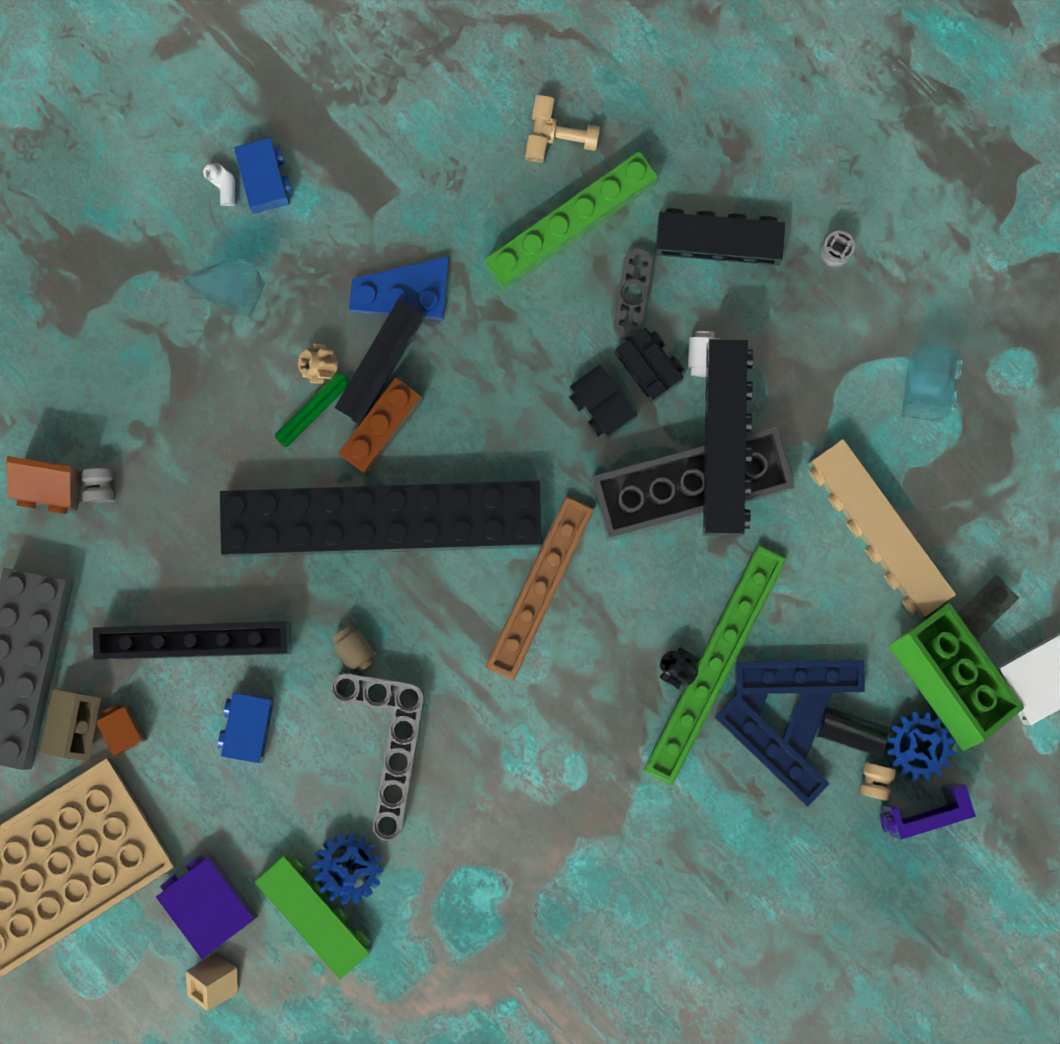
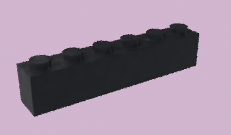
M709 339L706 344L703 536H743L745 529H750L751 512L749 509H745V497H750L751 477H745L746 464L751 465L752 447L751 445H746V432L752 431V413H747V400L752 401L753 382L747 381V369L753 368V349H748V340Z
M288 621L93 627V660L99 661L291 654V622Z

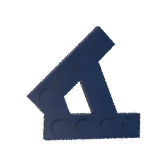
M864 660L735 662L736 695L714 718L808 807L830 784L806 761L831 693L865 692ZM799 693L784 735L781 737L760 717L767 695Z

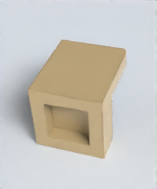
M213 954L186 970L187 996L207 1011L238 992L237 968L218 954Z

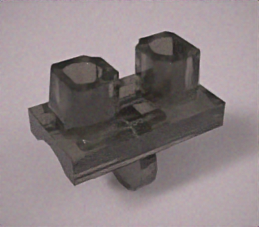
M995 575L957 614L969 631L976 638H979L1019 597L1005 585L998 575Z

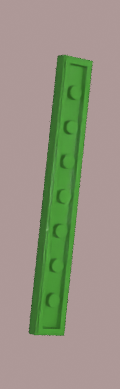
M760 544L757 545L696 666L699 670L697 678L692 684L685 687L644 771L673 785L787 560L786 557Z

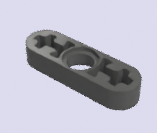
M641 248L629 251L623 265L614 319V331L618 337L624 340H629L640 332L643 325L653 260L650 253ZM636 256L642 257V262L647 264V267H641L639 279L645 278V283L638 279L626 280L627 275L633 278L634 265L629 264V261H635ZM627 287H638L642 292V298L635 303L627 301L624 297V291ZM621 306L631 310L640 309V313L633 311L632 323L636 324L637 328H631L630 333L624 332V326L619 325V322H625L627 310H621Z

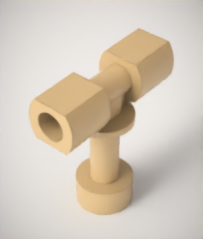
M536 95L532 120H535L533 134L528 137L525 154L526 160L544 163L547 143L553 144L554 138L585 143V150L596 151L600 126L588 124L587 131L557 126V119L552 118L554 98Z

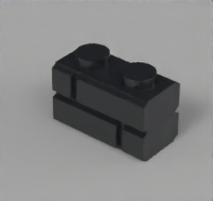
M644 328L620 345L614 354L650 402L654 403L683 381L684 377L681 373L684 371V368L675 356L669 358L662 348L665 346V343L656 331L650 333L647 328Z

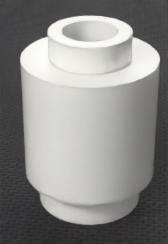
M696 331L695 337L689 338L688 368H691V376L706 377V344L709 339L721 340L720 338H714L715 332Z

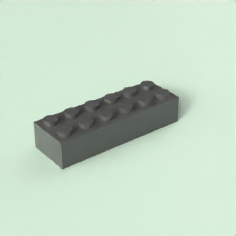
M775 426L746 434V445H751L752 459L751 465L746 464L745 477H751L750 497H745V503L791 491L794 488V483L778 427ZM704 446L592 476L591 482L607 540L703 515Z
M4 567L0 579V765L20 770L32 769L74 582Z

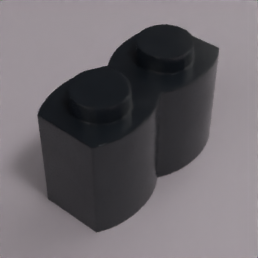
M598 365L569 386V390L572 393L568 397L578 412L584 410L588 414L590 420L587 424L597 437L603 435L608 440L638 416L632 405L601 365Z

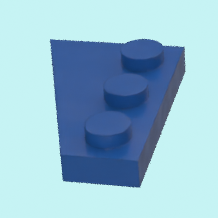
M449 256L353 278L349 306L350 312L389 315L397 300L400 299L425 314L426 319L444 320Z

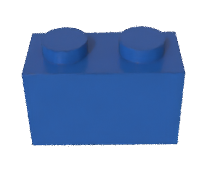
M271 138L234 147L249 207L253 214L290 205L287 195L293 194L288 175L282 177L279 165H283L285 162L280 146L274 147Z
M233 693L232 699L227 698L223 714L224 717L228 718L226 730L220 731L217 746L218 749H222L221 757L263 763L274 705L273 699Z

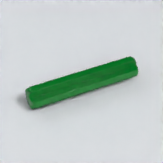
M337 372L275 433V439L282 446L288 447L346 389L349 380L342 373Z

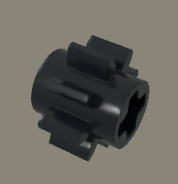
M681 647L678 648L677 652L674 650L667 652L660 661L659 666L663 671L660 679L679 690L681 685L688 686L692 684L697 678L699 671L694 665L698 658Z

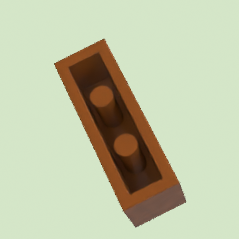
M395 377L339 451L340 457L367 476L423 402L422 397Z

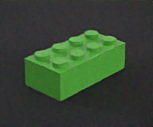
M950 603L924 617L888 645L963 751L987 740L1024 709V706Z

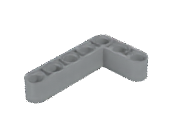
M341 674L333 680L331 685V692L338 701L392 710L373 821L375 835L381 840L391 841L402 832L425 701L424 693L418 686L353 674ZM344 679H350L355 684V691L350 697H343L339 693L338 686ZM376 684L383 685L387 690L386 698L380 703L374 702L370 697V690ZM408 689H412L418 694V703L412 708L405 707L401 702L402 693ZM401 721H407L413 727V734L408 739H401L396 734V726ZM402 753L407 757L408 764L403 771H397L392 768L390 759L393 754ZM389 785H397L401 788L402 798L399 802L392 803L386 799L385 790ZM391 817L396 821L397 829L395 833L385 834L381 831L380 821L382 818Z

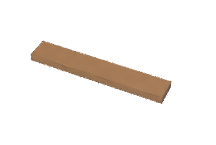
M567 495L565 496L485 668L508 679L515 680L593 514L594 508Z

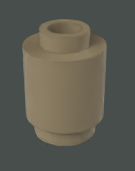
M352 624L331 638L335 644L333 648L350 672L356 669L360 674L375 663L372 657L377 653L360 629L356 630Z

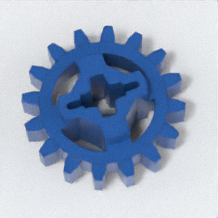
M911 712L910 721L904 716L899 717L901 726L891 725L890 729L895 734L893 737H887V742L892 744V748L885 750V754L894 755V759L889 763L890 766L900 765L901 768L898 774L904 776L910 772V779L917 781L919 774L922 775L924 781H930L931 772L940 777L942 775L940 767L950 768L951 766L949 761L946 760L947 756L956 755L955 751L949 749V745L955 743L956 740L954 738H947L946 734L949 731L946 726L940 727L942 721L939 717L930 721L929 712H924L921 719H919L917 712ZM915 725H925L933 729V731L923 734ZM904 735L906 738L904 749L900 750V741ZM916 740L926 741V745L923 747L924 753L915 752L914 748L918 746ZM940 743L941 749L937 758L935 751L937 744ZM919 759L926 767L916 768L909 765L908 762Z
M340 833L334 837V842L328 839L323 843L325 850L319 849L315 855L321 860L312 864V868L319 870V874L313 879L314 881L323 882L319 890L321 893L326 890L331 892L329 900L333 901L337 896H341V903L345 905L351 897L356 904L362 900V895L367 898L373 894L370 887L376 888L380 885L381 882L375 876L383 873L384 869L376 867V863L382 860V857L373 856L372 852L376 846L366 847V837L363 836L358 841H355L354 833H349L344 840ZM342 849L339 858L334 857L330 859L334 851ZM348 863V868L352 869L353 872L351 874H348V869L344 868L342 865ZM366 878L360 887L354 888L356 879Z

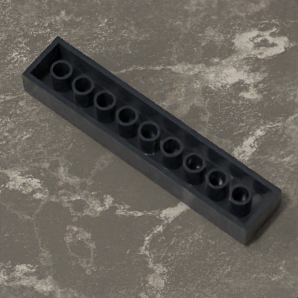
M540 481L220 491L221 555L225 557L542 547Z

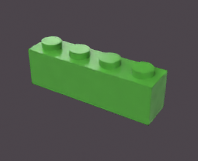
M286 854L254 883L341 980L371 952V949L368 947L371 941L361 929L358 928L354 931L346 922L350 918L340 905L336 904L334 907L325 898L328 892L321 893L319 891L322 885L318 881L311 882L304 874L307 870L304 864L295 855L290 858Z

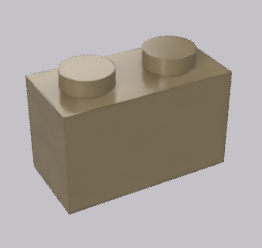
M52 689L39 752L62 758L89 761L101 697Z

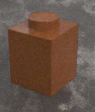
M116 704L102 711L103 718L96 721L113 756L120 755L147 741L130 706L121 708L119 704Z

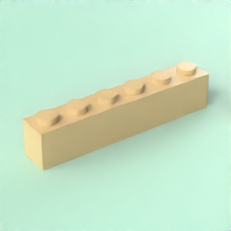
M844 439L808 464L811 468L809 474L813 481L819 487L823 485L829 492L830 496L827 499L838 513L842 510L849 520L846 523L848 529L854 537H861L868 546L865 548L866 554L874 564L879 562L886 571L883 574L885 580L893 590L899 589L905 597L902 603L912 616L917 614L919 618L926 617L956 595Z

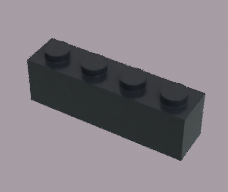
M667 208L665 212H659L655 255L779 266L783 260L785 222H778V218L772 216H761L759 220L746 219V215L738 213L728 214V217H717L711 211H697L696 215L684 214L682 209Z

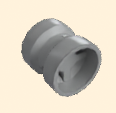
M842 230L830 233L820 248L822 261L830 267L845 265L855 250L853 237L848 232Z
M91 468L81 470V480L85 483V490L82 492L83 503L114 501V491L110 488V482L113 480V469Z

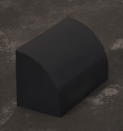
M826 707L816 737L882 758L888 737V727Z

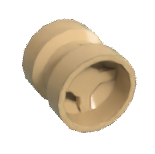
M865 763L863 769L865 780L864 783L860 784L858 794L890 801L892 791L889 787L891 781L895 779L896 770ZM873 781L881 783V786L874 785Z

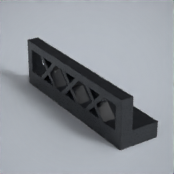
M400 299L397 300L337 402L335 409L352 418L351 420L358 425L361 424L372 409L425 319V314Z

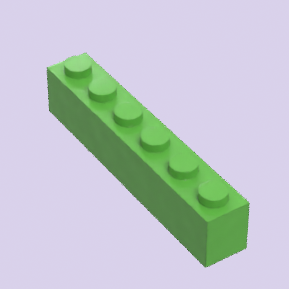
M638 151L484 259L486 269L504 292L655 186L658 176L640 151Z

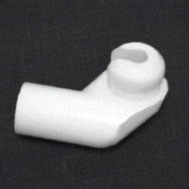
M219 163L207 164L204 167L203 175L220 189V205L235 206V176Z

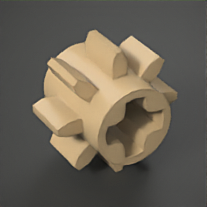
M315 343L312 344V349L305 348L298 359V368L302 373V377L309 378L310 383L323 384L324 379H331L336 373L338 366L337 358L333 354L334 351L327 349L326 345Z

